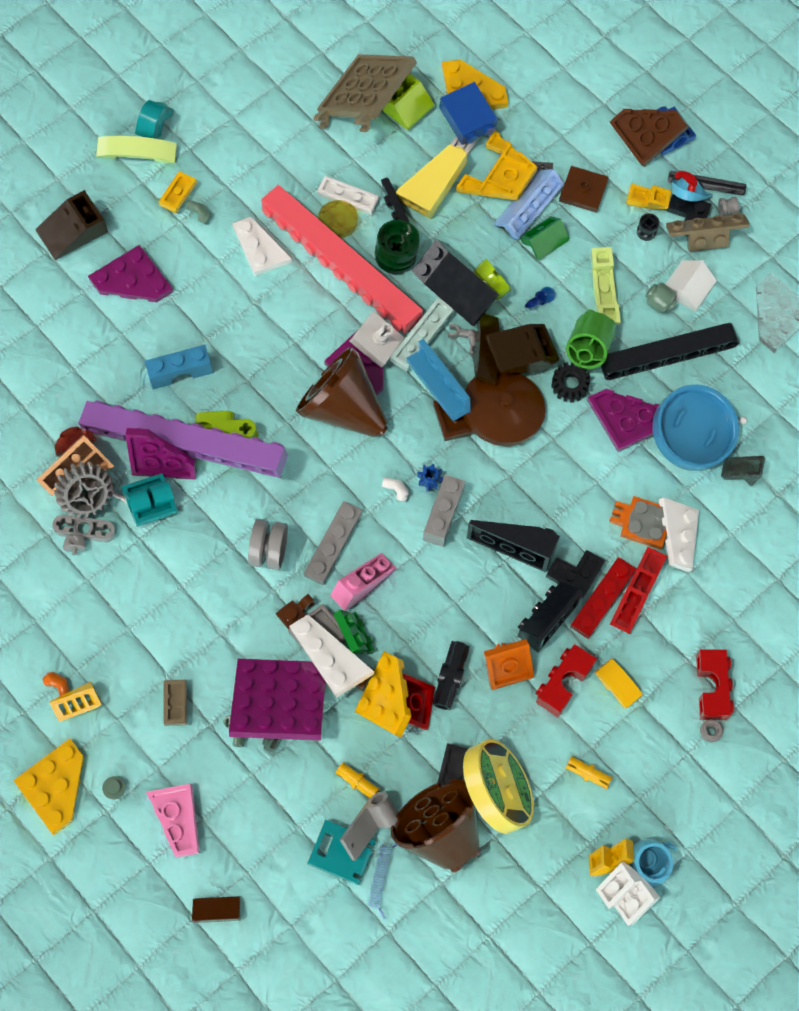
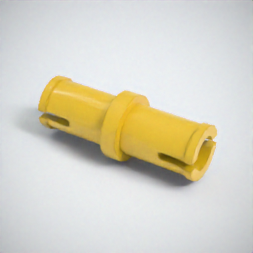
M571 756L565 768L583 777L584 781L588 782L589 780L607 790L613 778L597 770L595 765H588L574 758V756Z
M345 762L338 767L336 775L348 782L353 790H359L369 799L374 794L380 792V788L368 781L363 773L356 772Z

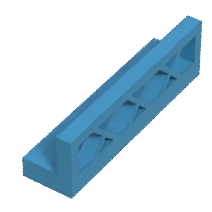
M424 339L418 341L419 351L407 357V363L450 419L455 421L470 412V397Z

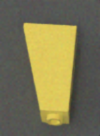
M448 145L397 189L396 195L400 203L431 219L467 164L466 151L459 146Z

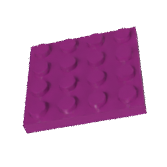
M238 659L229 737L321 741L325 681L312 661Z

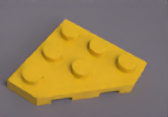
M461 59L442 62L441 67L447 94L475 82L492 110L508 108L505 86Z
M384 651L374 670V675L371 676L354 712L392 734L402 737L411 718V711L406 703V698L408 697L407 683L403 679L402 670L405 669L404 661Z
M71 739L65 741L13 780L52 835H56L72 823L74 819V808L79 791L84 756Z

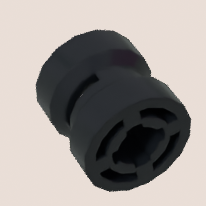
M650 213L641 216L636 232L641 240L650 241L655 238L659 227L658 217Z

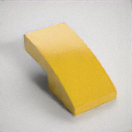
M631 183L626 204L647 209H668L671 190L652 185L651 189Z
M613 659L608 660L594 672L605 688L613 693L623 708H628L643 695L631 678Z
M625 838L611 848L603 845L589 854L590 876L594 877L611 873L622 862L628 865L634 862L633 841Z

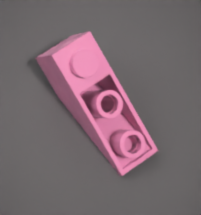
M381 553L338 580L330 596L346 611L362 600L388 577L396 567Z

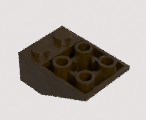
M85 190L66 199L35 229L54 260L65 256L108 232L104 218Z
M527 324L485 336L500 373L545 372L560 360L545 324Z

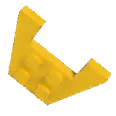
M494 131L486 142V148L501 154V156L484 181L465 174L456 186V191L465 194L518 201L536 174L537 166L521 152H517L509 141H505L500 137L497 131Z

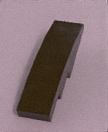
M484 314L477 322L478 330L475 335L476 349L473 353L475 380L495 385L498 367L485 336L499 332V318Z

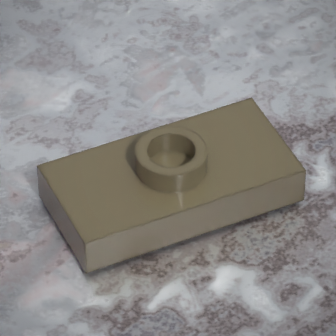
M186 679L164 680V726L187 725Z

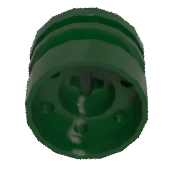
M391 220L381 226L377 234L374 252L375 261L381 269L391 274H402L414 266L420 243L417 229L409 222L403 220Z

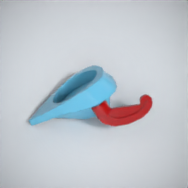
M678 171L675 174L676 179L682 177L680 180H672L671 191L677 197L687 201H701L712 197L713 194L705 192L696 177L690 172Z

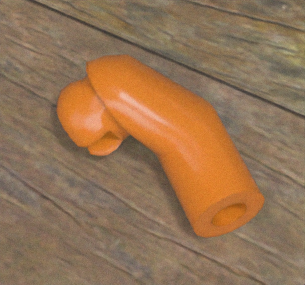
M49 672L43 677V684L56 687L59 696L70 692L65 677L55 672Z

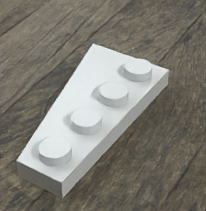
M309 615L289 626L336 698L374 675V671Z

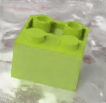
M409 74L401 87L397 89L391 100L383 108V111L406 130H409L434 108V103L421 81L412 74Z

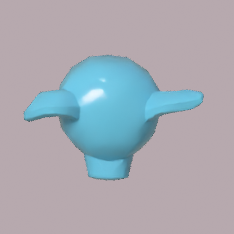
M654 839L641 840L633 845L634 862L629 865L651 887L659 885L669 878L673 871V859L669 849L676 850L677 847L667 841L661 843Z

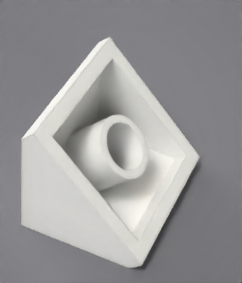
M682 260L666 282V285L676 292L675 300L696 312L717 280L703 260Z

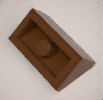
M240 896L193 899V923L240 921Z

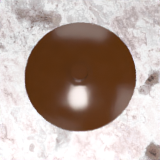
M498 369L495 385L475 380L474 377L465 389V392L470 397V412L463 415L465 422L479 438L488 443L498 446L520 445L534 437L544 421L545 402L538 387L529 378L520 373H500Z

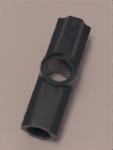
M451 641L445 663L442 664L437 681L439 683L432 703L433 706L439 709L451 710L457 688L461 684L464 673L463 667L469 653L470 646L465 643Z

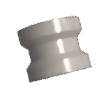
M731 197L728 200L725 198L719 199V216L739 213L737 197Z

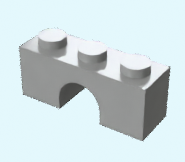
M444 475L424 529L423 541L444 547L455 510L458 509L464 492L465 481Z

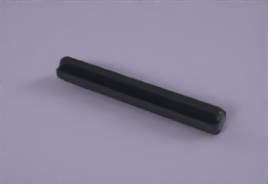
M670 171L668 182L672 183V180H680L682 177L676 179L675 174L677 172ZM694 175L703 189L744 195L747 186L745 183Z

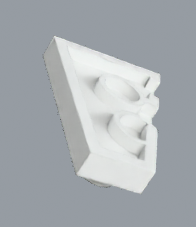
M252 217L232 223L254 276L292 263V258Z
M662 497L659 499V505L663 507L664 517L662 518L663 526H666L668 537L665 542L669 566L686 572L693 569L699 510Z

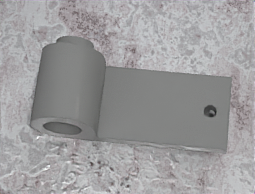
M386 792L376 793L367 801L340 839L352 861L357 860L379 828H391L398 821L396 817L398 811Z

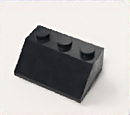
M559 582L556 587L552 585L546 592L545 596L547 598L543 603L539 601L531 611L533 613L529 619L525 617L518 626L520 630L517 637L521 640L527 639L529 646L539 653L579 605L583 590L563 582Z

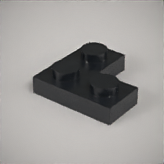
M673 194L667 212L684 217V221L693 220L694 218L703 219L707 218L712 204L702 200L687 201Z
M588 550L585 551L576 567L556 557L546 574V578L557 584L563 582L582 589V598H584L604 565L605 560Z

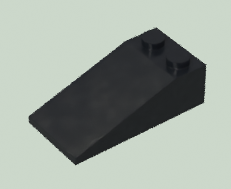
M437 239L412 270L423 284L472 326L477 324L500 295L448 243Z
M470 520L467 531V539L545 573L554 556L560 538L554 530L549 528L543 529L535 526Z

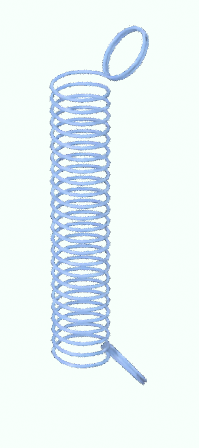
M383 870V871H385V872H380V871H375V872H379V873L385 874V873H386V870ZM380 883L382 885L372 884L380 887L384 886L383 883ZM377 896L379 898L369 897L377 900L381 899L380 896ZM378 908V910H379L380 914L382 915L383 919H385V916H384V914H383L381 908Z

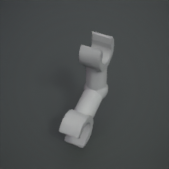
M450 324L449 329L456 330L457 332L454 334L448 333V338H468L470 342L469 353L473 357V349H476V331L473 329H461L456 324Z

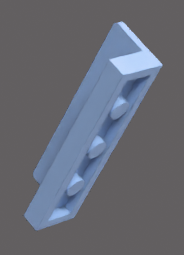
M554 169L539 170L518 201H512L494 222V226L505 227L513 239H519L563 187L564 183Z

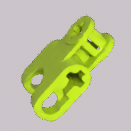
M232 411L200 412L195 415V423L202 425L206 429L218 428L224 433L231 434L235 432L249 439L252 437L258 438L259 436L256 425L252 420H235V413Z

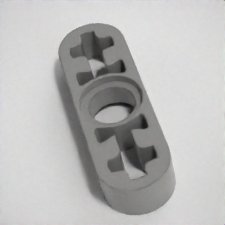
M59 515L52 523L56 534L62 537L81 535L85 540L110 542L116 536L114 525L105 520L83 517L78 519L76 516ZM63 522H66L68 526L74 527V532H72L73 530L71 527H64L63 530H61L58 525H62ZM82 524H89L90 530L87 533L82 534L78 531ZM108 527L110 533L108 532L106 536H103L101 531Z

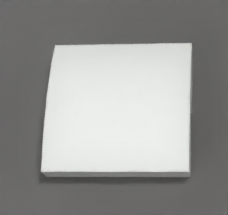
M625 862L620 863L596 889L609 909L615 907L628 926L635 924L660 899L651 885Z

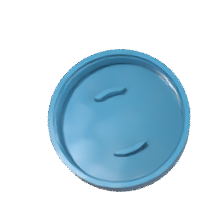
M687 385L676 389L662 400L653 417V436L658 449L668 461L686 470H706L722 462L734 450L739 436L738 417L731 403L723 394L704 385Z

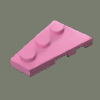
M185 784L146 792L155 809L156 816L162 824L175 857L200 854L193 785Z

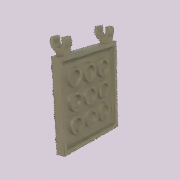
M358 54L317 108L318 113L315 114L313 120H321L318 127L325 129L329 125V116L356 118L354 123L357 125L362 124L359 131L367 132L370 129V120L376 119L381 114V111L391 100L397 89L401 87L405 78L412 72L417 61L412 56Z

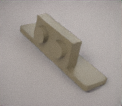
M735 213L728 216H713L703 219L676 220L666 223V228L671 237L688 235L687 248L689 252L729 247L730 230L749 228L750 223L745 214Z

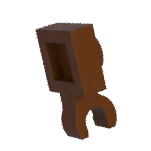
M309 594L304 596L298 604L292 600L276 612V616L287 629H290V625L306 616L304 612L315 605L314 600Z

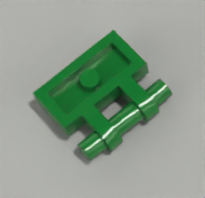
M339 610L333 614L352 653L362 655L366 652L369 655L375 652L372 645L373 640L371 636H368L364 628L365 623L363 619L359 618L357 612L351 613Z

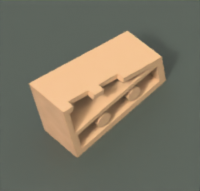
M82 435L36 480L53 496L54 490H56L55 482H59L58 475H65L63 472L64 468L71 470V463L78 467L80 461L84 465L90 461L93 466L98 464L101 469L104 468L105 470L114 467V465Z

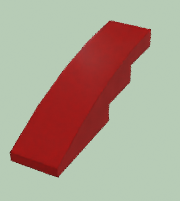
M647 547L609 625L630 634L667 558L666 555Z

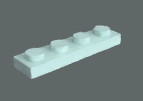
M437 298L391 355L390 361L407 372L410 368L407 363V357L419 351L418 341L424 339L429 345L454 313V310L443 300Z

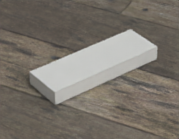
M327 176L324 177L317 190L318 196L371 216L380 200L378 195Z

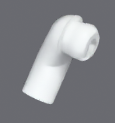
M384 477L382 487L395 490L397 493L396 499L406 501L407 495H409V489L401 480Z

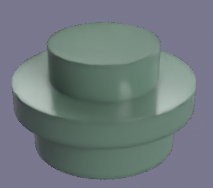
M112 776L105 780L102 790L107 798L116 800L124 795L126 785L120 777Z

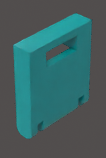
M325 819L307 865L359 885L361 880L354 878L353 874L363 876L373 850L365 847L357 860L352 861L340 841L347 828ZM324 834L333 838L325 857L317 854ZM371 839L368 844L375 846L376 841Z

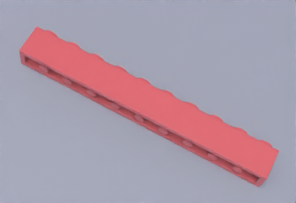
M279 184L261 199L262 212L265 216L274 219L281 230H286L290 233L291 238L297 243L300 242L310 255H315L322 266L331 269L337 279H342L352 292H357L367 305H372L380 317L388 319L394 329L406 335L422 318L423 310Z

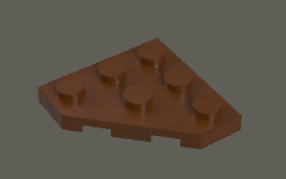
M623 109L610 121V124L644 167L690 127L676 110Z

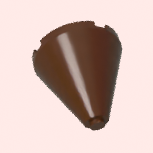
M353 348L346 349L322 372L321 378L315 385H311L296 407V412L304 418L372 437L377 435L380 437L388 429L386 426L388 423L360 355Z

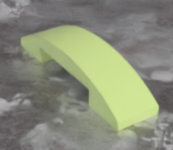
M137 136L98 137L96 157L117 159V157L154 159L155 162L175 163L177 143Z
M612 247L591 248L596 311L614 320L615 324H620L619 303L617 304L613 275Z

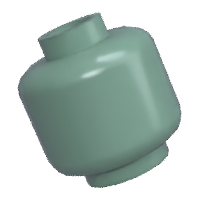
M662 282L657 285L654 283L645 295L647 304L659 313H663L666 310L671 311L677 303L675 300L676 292Z

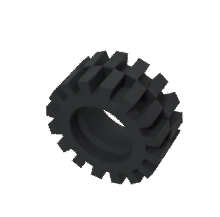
M565 362L564 366H558V370L554 371L551 387L554 388V395L558 394V399L563 397L564 402L570 399V403H574L575 399L578 402L581 400V397L584 398L586 396L591 380L589 379L590 374L586 373L587 369L574 366L575 364L572 362L571 365ZM568 376L574 377L578 380L579 385L575 388H568L563 384V379Z

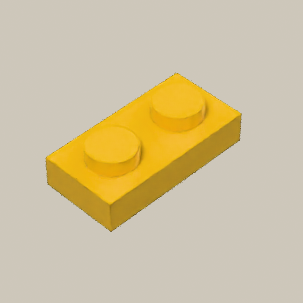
M179 171L160 198L159 205L177 214L196 186L197 180Z

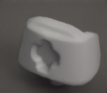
M69 535L65 538L63 550L72 552V555H77V551H85L87 548L85 538L81 535Z

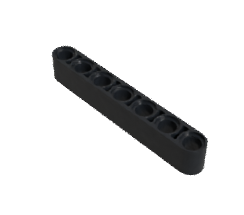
M725 323L608 353L605 362L600 367L605 380H613L729 350L739 345L740 341L733 324Z

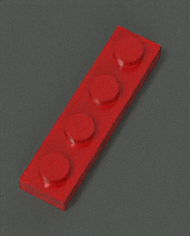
M618 557L576 616L570 628L589 639L635 573L636 568Z

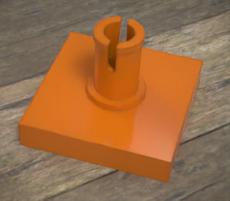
M527 639L510 644L501 643L502 646L497 644L494 649L484 651L489 685L492 690L534 678L530 647Z

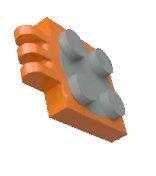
M633 496L630 505L616 501L614 507L617 509H613L612 515L614 516L610 517L609 522L623 527L620 537L661 550L667 534L666 526H663L662 518L664 517L663 507Z

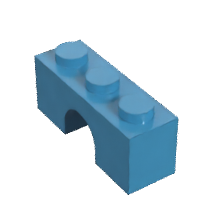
M206 345L144 361L152 389L172 385V379L180 374H191L193 379L213 374Z

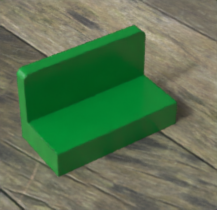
M552 216L520 237L522 244L531 246L538 260H541L570 239L562 220Z

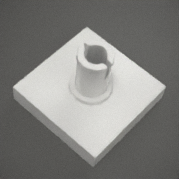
M373 311L349 342L382 368L405 337Z

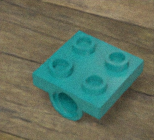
M163 473L122 486L123 495L136 527L177 514L178 512L169 482L165 481Z

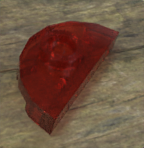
M79 427L68 428L60 433V437L55 444L56 456H61L82 435L91 443L97 441L96 437L91 431Z

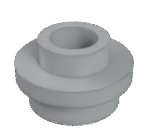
M706 720L700 727V734L705 741L716 742L722 737L723 728L716 720ZM712 728L715 731V734L710 735L707 732V729Z

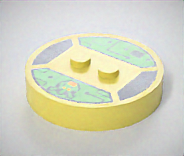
M487 739L470 747L466 751L463 760L464 778L469 795L482 818L493 829L504 834L512 833L527 826L531 822L534 813L533 795L526 774L517 758L504 744L494 739Z

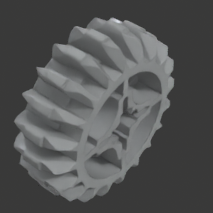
M80 461L78 467L71 463V470L64 468L63 472L65 475H58L59 482H55L54 485L56 488L54 495L57 497L56 502L60 505L61 510L67 511L70 516L75 514L78 519L82 514L87 519L89 513L96 516V510L98 509L104 511L102 505H109L108 498L113 497L111 492L113 490L112 479L110 475H107V471L104 468L101 469L98 464L93 466L90 461L86 465ZM81 485L84 486L86 495H85L84 492L82 491L83 489H82Z

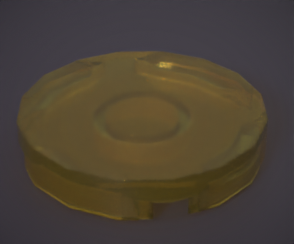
M334 200L326 203L320 209L318 219L338 237L343 238L355 231L358 223V214L350 203L343 200Z

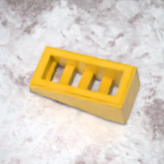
M91 681L49 701L59 722L102 705ZM89 694L91 700L87 701L84 695ZM80 697L83 704L79 705L76 698ZM71 700L74 705V708L70 709L67 701ZM61 703H63L66 709V712L62 713L60 707L58 706Z

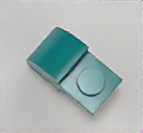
M148 100L139 113L135 134L147 138H158L161 136L163 122L172 117L174 109L167 107V104L163 102Z

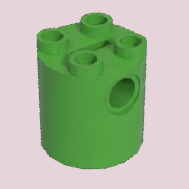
M587 310L577 319L566 346L567 356L571 362L584 369H594L601 366L607 358L615 336L616 324L614 320L594 310Z

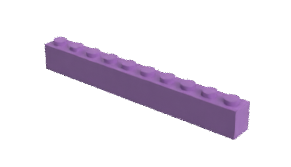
M98 400L95 402L86 401L78 422L85 432L126 441L125 434L127 428L149 429L190 457L281 478L288 458L285 447L277 442L270 444L256 437L251 439L244 438L241 434L235 432L227 434L218 428L210 430L200 424L192 423V425H189L179 419H165L158 414H153V416L146 415L137 409L129 411L122 406L114 405L112 407Z

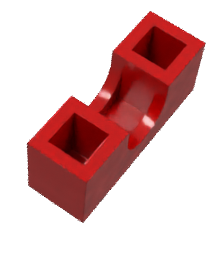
M576 644L571 649H565L560 657L563 661L559 667L555 665L548 674V677H550L546 685L542 683L535 693L538 695L536 703L556 717L560 716L573 695L563 687L562 680L566 677H575L583 682L597 658Z
M700 649L696 654L697 677L710 678L716 687L715 692L702 693L699 697L700 720H727L734 712V702L730 700L733 684L732 679L728 677V670L731 669V658L727 657V649Z

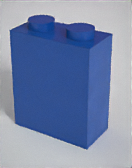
M475 82L440 98L439 108L461 145L473 143L478 137L489 135L495 131L498 119Z

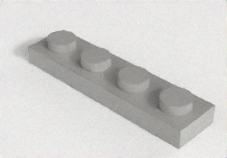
M345 501L342 502L303 573L304 577L324 585L363 513L362 509Z

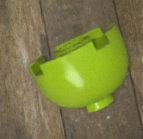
M487 259L475 268V271L500 294L497 299L505 296L511 290L503 277L498 274Z

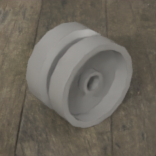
M255 520L249 543V566L261 567L266 559L268 569H281L287 544V523L275 522L270 532L268 520Z

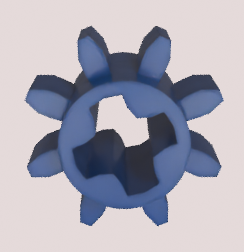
M434 464L428 467L423 465V472L417 473V477L420 478L419 486L423 485L426 491L433 488L438 490V483L443 481V477L440 476L442 469L437 470Z

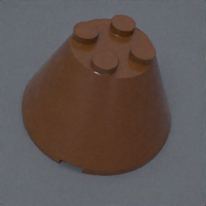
M450 779L449 784L441 786L438 782L422 790L401 808L396 815L398 821L395 827L394 825L391 826L392 839L398 846L443 869H450L451 872L459 871L463 864L471 858L478 856L481 852L476 807L469 795L465 780Z

